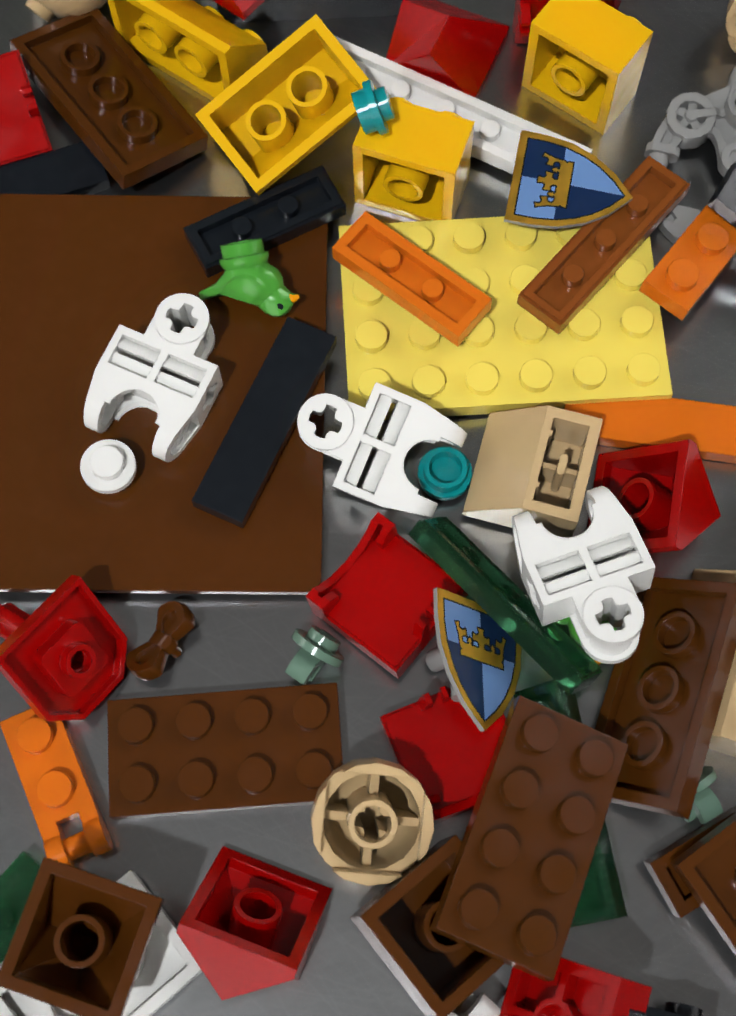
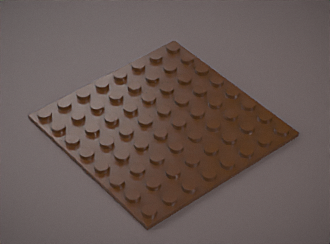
M0 194V592L53 593L71 575L80 576L93 593L307 595L313 587L322 583L324 454L310 448L303 442L297 424L244 528L195 508L191 500L287 317L326 332L328 223L268 250V263L279 269L283 276L284 285L292 293L299 294L300 297L293 304L288 314L282 317H272L256 306L227 296H216L202 300L207 306L210 324L215 334V345L206 361L219 366L223 386L198 433L176 459L171 462H165L152 455V445L159 426L155 423L157 413L151 409H132L125 413L119 421L114 419L103 433H98L85 427L83 418L84 406L93 374L119 324L144 334L155 315L157 307L164 299L178 293H188L200 298L199 292L219 280L224 271L207 278L185 238L183 228L250 197ZM325 369L310 398L317 394L325 393ZM325 412L322 416L312 414L309 420L316 425L315 435L320 438H324ZM105 439H114L125 443L132 450L137 462L136 475L131 484L124 490L113 494H102L92 490L85 483L80 472V462L84 452L92 444Z

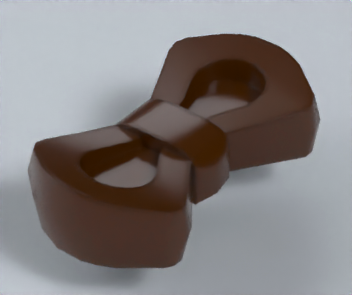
M169 601L158 608L156 630L148 642L126 655V665L135 677L144 681L156 679L163 674L169 654L174 658H178L181 655L182 649L177 646L178 641L195 627V617L188 606L177 601Z

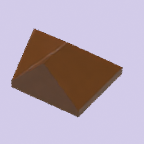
M44 857L0 969V986L80 1016H123L164 898Z

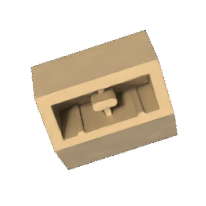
M550 405L489 413L462 515L512 528V516L529 511L536 524L542 522L544 527L552 534L560 537H572L579 521L603 419Z

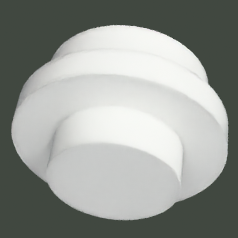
M114 439L100 440L92 444L84 452L80 462V472L85 483L92 490L102 494H113L124 490L131 484L137 471V462L132 450L125 443Z

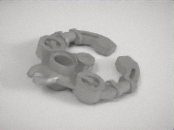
M736 65L730 73L726 87L706 96L697 92H684L671 100L652 142H647L644 153L646 158L650 156L667 168L668 163H676L678 161L680 149H696L704 144L707 139H710L715 147L718 171L723 177L725 176L729 167L736 162ZM677 205L659 224L658 229L672 244H675L701 211L696 208Z

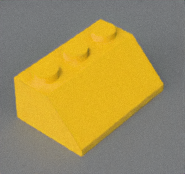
M107 0L115 29L141 59L209 100H213L268 54L267 44L254 31L249 29L243 30L224 19L213 7H203L193 0Z
M315 14L195 115L259 196L357 116L351 92L362 89V82L369 80V78L318 15Z

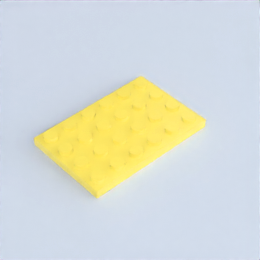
M505 216L384 223L492 298L489 312L458 347L341 264L348 401L364 408L376 382L428 404L445 417L483 415L545 405L563 409L565 404L670 399L673 396L660 305L639 291L643 281L654 269L650 235L558 335L517 304L518 295L582 226L563 229L527 227L504 222ZM352 225L338 226L339 239ZM391 403L385 420L390 419L395 404Z

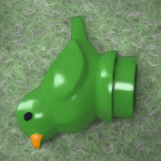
M262 238L220 245L222 259H219V263L225 271L216 283L199 292L201 300H207L216 296H227L256 306L272 317H282L290 312L293 304L300 298L299 294L292 293L284 285L283 276L279 269L268 263L269 251H264Z

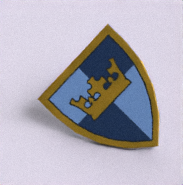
M521 130L504 222L547 229L584 226L610 216L632 201L633 197L618 176L593 154L571 142Z
M436 587L433 589L438 647L426 653V664L433 672L445 669L451 683V700L460 702L480 732H483L503 715L516 690L521 671L522 641L520 618Z

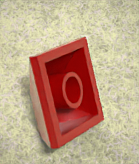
M402 0L386 59L478 98L509 34L510 26L438 0Z
M686 439L598 454L593 488L605 486L614 494L633 519L649 553L681 551L721 517L697 445L692 440ZM588 518L587 529L591 524L590 518Z
M222 846L179 921L176 933L221 1000L291 980L299 981L330 899L332 888Z

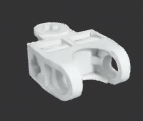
M178 293L167 297L157 307L155 315L144 334L119 324L93 374L84 406L83 418L86 428L103 433L114 419L119 421L128 411L135 408H147L157 413L155 423L159 426L152 445V455L165 462H171L183 452L201 429L223 386L219 366L206 361L214 348L215 334L210 324L207 306L200 298L188 293Z
M377 382L373 386L365 408L336 395L322 393L309 398L300 408L297 417L300 437L307 446L342 461L331 487L379 507L432 518L438 503L418 495L419 489L412 485L406 477L404 470L405 457L408 451L418 443L435 444L436 441H441L462 448L467 437V433L461 427L428 404ZM393 403L395 404L381 440H378L379 431L390 405ZM325 409H330L335 412L334 422L341 426L338 433L329 431L325 438H320L315 435L316 425L309 421L312 414L322 416ZM371 450H376L361 488L356 487Z
M598 486L585 492V504L591 524L586 531L574 537H560L552 534L544 527L542 522L536 524L529 511L512 516L513 538L521 579L541 625L545 626L570 617L583 650L592 659L604 664H617L631 657L638 646L640 631L644 622V609L636 593L651 588L656 566L633 519L614 494L605 486ZM607 620H608V622H609V623L601 624L602 621H607ZM621 626H622L621 630H617V631L614 630V628H618V627H621Z

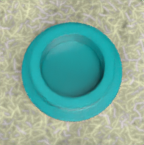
M370 79L362 82L363 88L351 92V96L365 134L368 135L376 131L380 135L389 133L387 121L394 119L395 114L385 86L375 89Z
M437 447L422 457L418 466V481L424 492L432 498L452 500L464 494L470 486L472 466L466 455L458 449Z

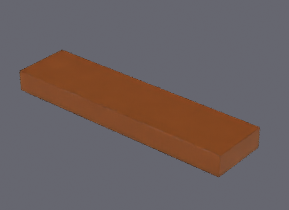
M648 156L623 182V185L633 197L632 201L610 216L582 226L518 295L517 304L559 335L688 193L690 183Z

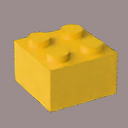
M549 0L531 22L522 86L604 135L636 95L654 31L645 27L636 18L621 13L601 0Z
M391 97L390 101L395 118L387 121L389 133L380 135L376 131L366 135L360 125L353 142L355 203L417 221L455 219L469 180L475 122L464 119L450 111L439 112L414 105L404 98Z

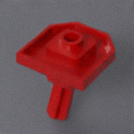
M71 575L31 615L12 603L0 604V637L5 640L0 645V672L39 718L46 721L85 720L124 678L128 638L80 576Z

